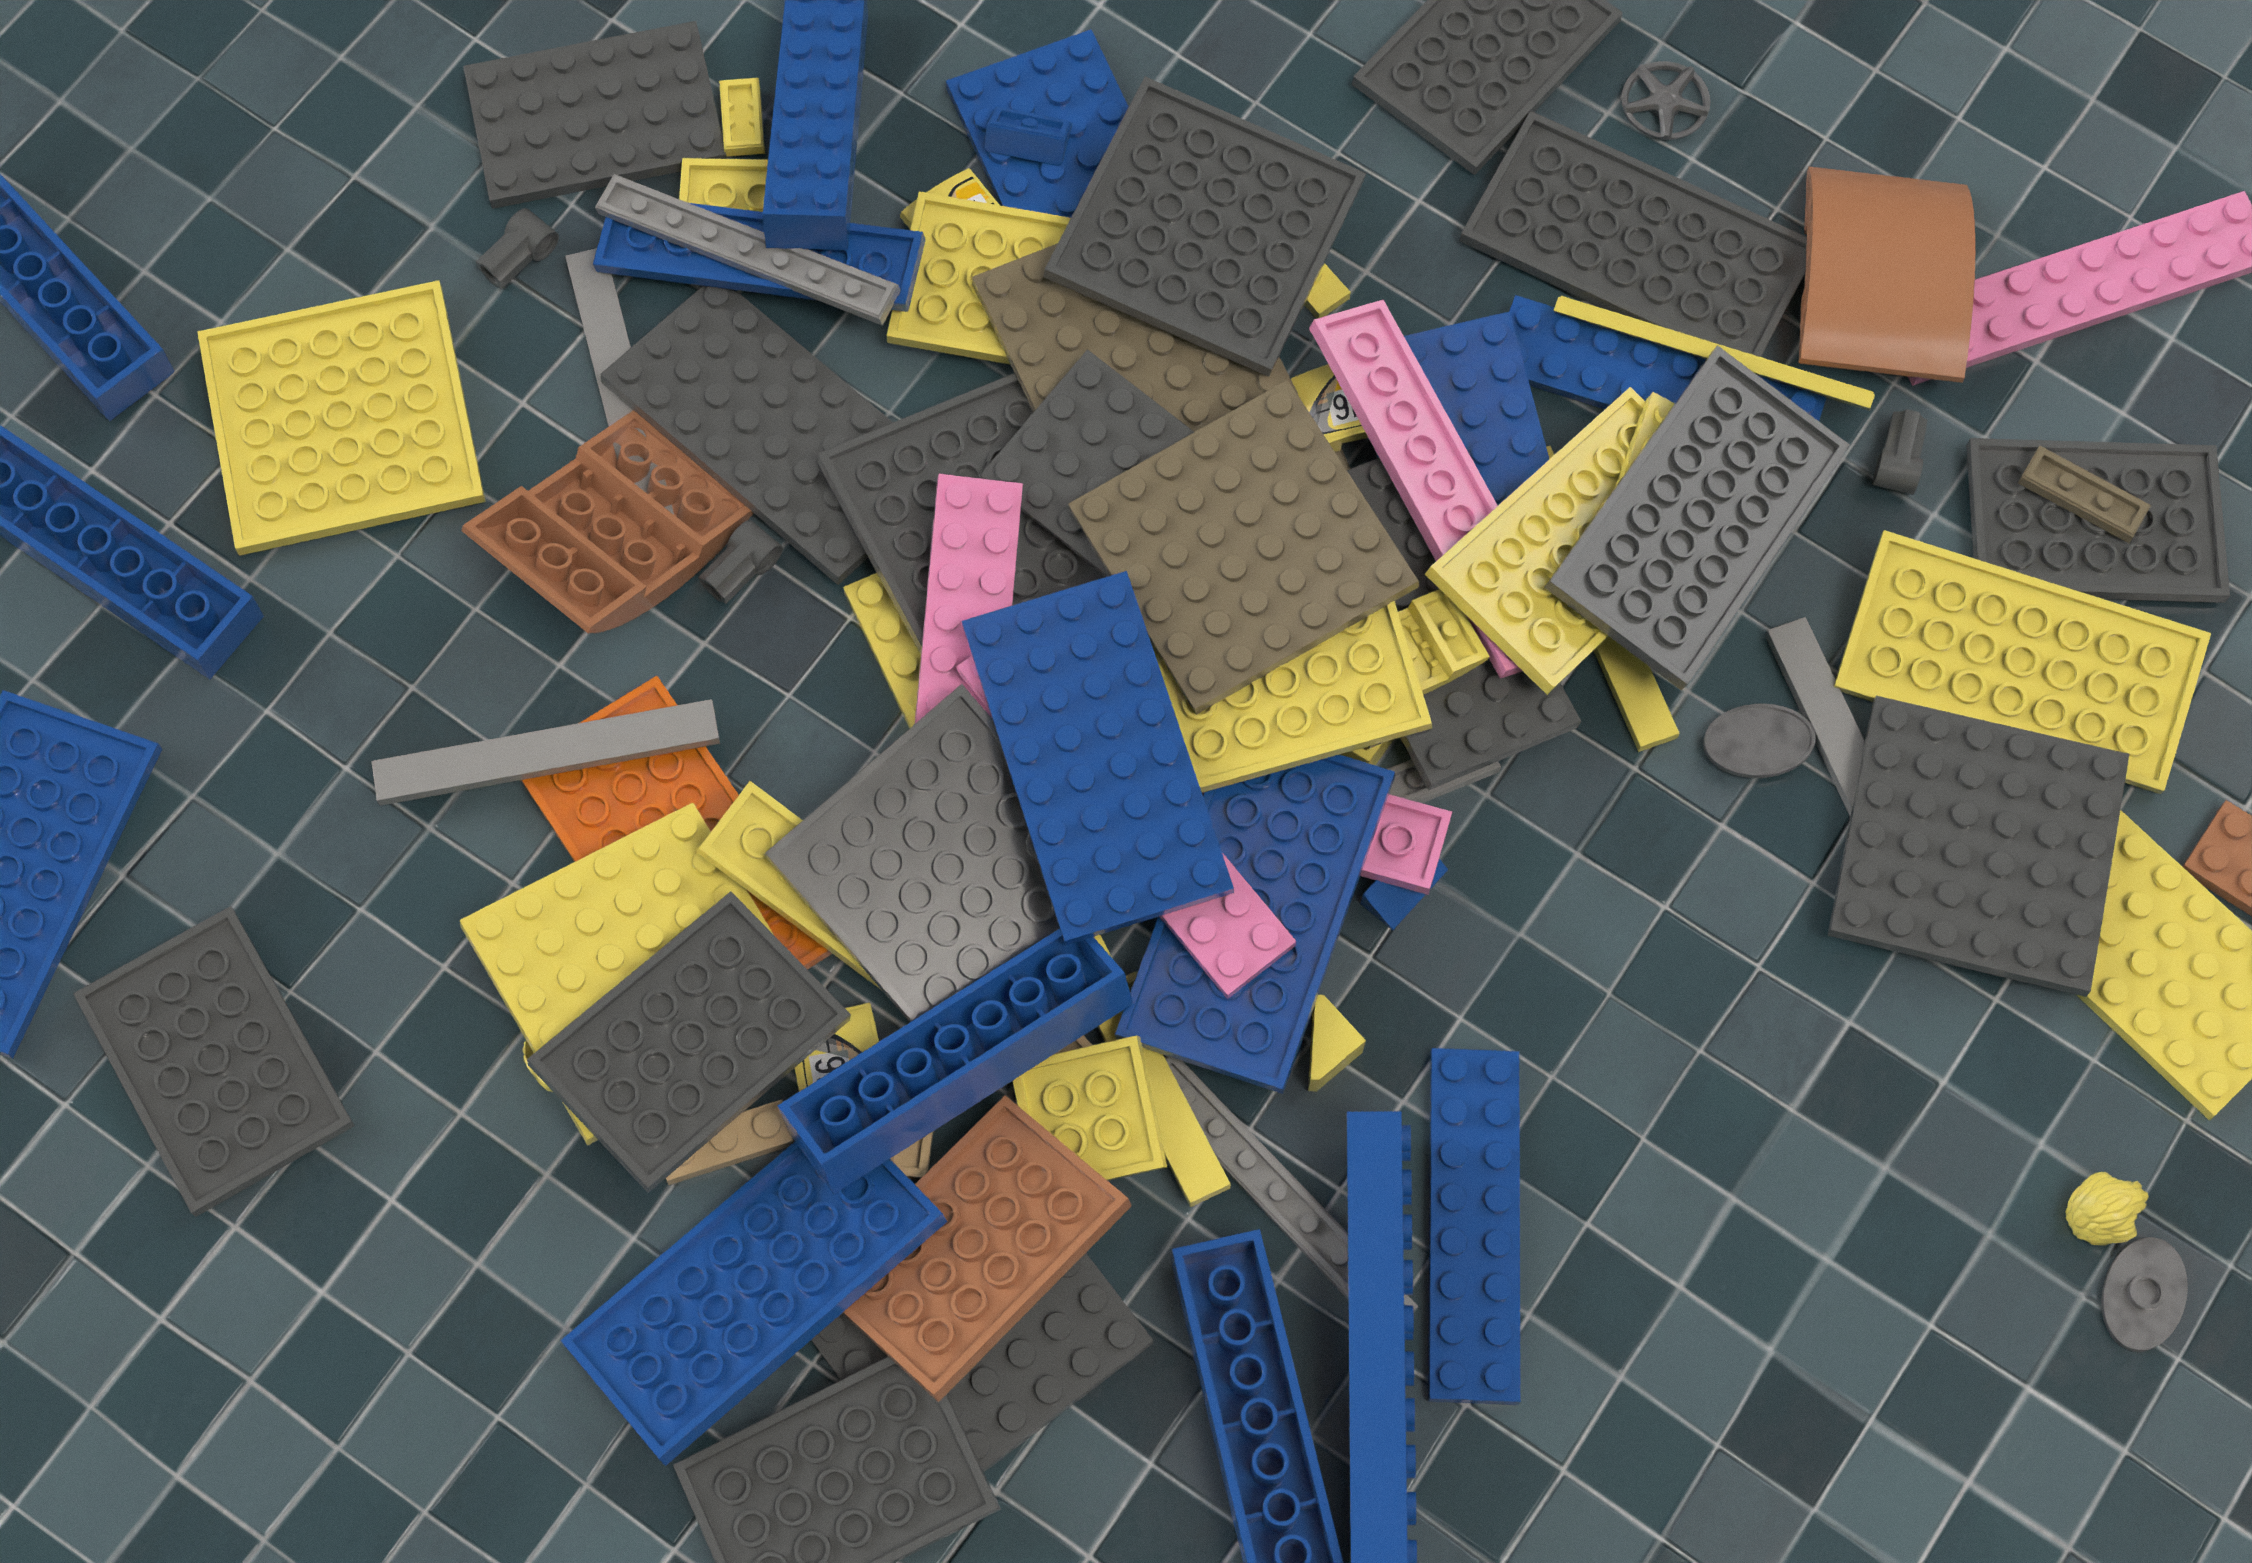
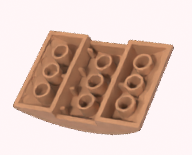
M1808 166L1804 234H1807L1805 289L1801 299L1799 363L1963 383L1970 341L1975 283V220L1972 197L1968 186Z
M633 410L579 446L576 459L530 490L520 486L465 523L462 527V532L589 634L600 633L621 626L665 600L711 561L728 543L733 532L742 523L749 520L754 513ZM635 428L641 429L645 433L646 437ZM614 442L621 445L618 460L613 446ZM640 456L644 459V461L635 462L630 460L628 457ZM651 463H654L658 466L652 470L647 491L644 492L634 483L644 479L650 470ZM665 479L667 486L660 484L658 481ZM672 504L674 515L665 507Z

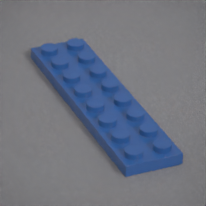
M690 203L764 232L763 212ZM607 217L605 218L593 261L594 268L597 272L816 300L790 288L757 277ZM850 223L848 250H808L898 284L901 291L894 301L891 310L908 312L926 239L924 233L920 231Z
M1515 295L1510 308L1529 385L1598 408L1606 409L1629 387L1644 401L1654 392L1675 403L1706 360L1555 313V307ZM1759 376L1819 421L1827 397Z
M1432 1048L1430 1051L1428 1402L1519 1405L1521 1402L1519 1051Z

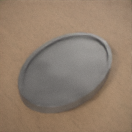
M1750 704L1731 709L1717 717L1705 733L1703 748L1708 759L1719 769L1727 773L1747 778H1767L1787 773L1800 766L1810 756L1815 746L1816 735L1811 723L1803 715L1790 708L1774 704Z
M2153 1237L2134 1241L2118 1254L2106 1274L2101 1296L2103 1320L2113 1340L2129 1351L2143 1352L2157 1347L2173 1333L2183 1315L2188 1293L2187 1274L2180 1255L2169 1243Z

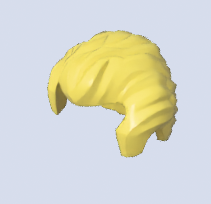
M2107 1172L2092 1174L2072 1193L2065 1211L2066 1220L2073 1230V1235L2092 1245L2127 1242L2137 1235L2134 1221L2137 1219L2138 1213L2146 1207L2145 1202L2149 1198L2148 1192L2142 1189V1185L2138 1181L2117 1180V1178H2113Z

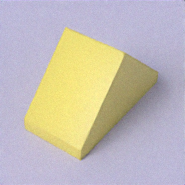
M1318 995L1312 1011L1308 1091L1315 1092L1362 1054L1366 1042L1325 995Z

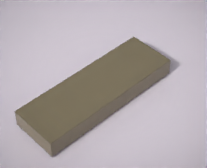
M2042 446L2038 447L2018 481V484L2127 543H2130L2151 507L2150 504Z

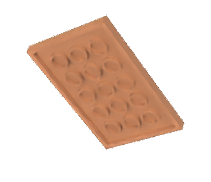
M1006 1095L915 1184L943 1213L948 1222L842 1313L937 1402L998 1343L1132 1206L1128 1197Z

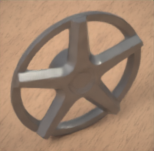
M1659 61L1646 65L1641 64L1629 76L1622 91V107L1630 123L1642 133L1657 139L1673 140L1688 136L1702 126L1710 110V95L1706 84L1693 67H1686L1674 62ZM1671 70L1680 73V75L1669 85H1664L1651 71ZM1641 78L1651 94L1646 98L1629 103L1630 89L1635 81ZM1690 80L1699 89L1703 106L1682 97V92ZM1650 110L1659 118L1660 133L1644 127L1635 119L1633 114ZM1679 111L1699 116L1698 120L1688 129L1672 133L1674 116Z

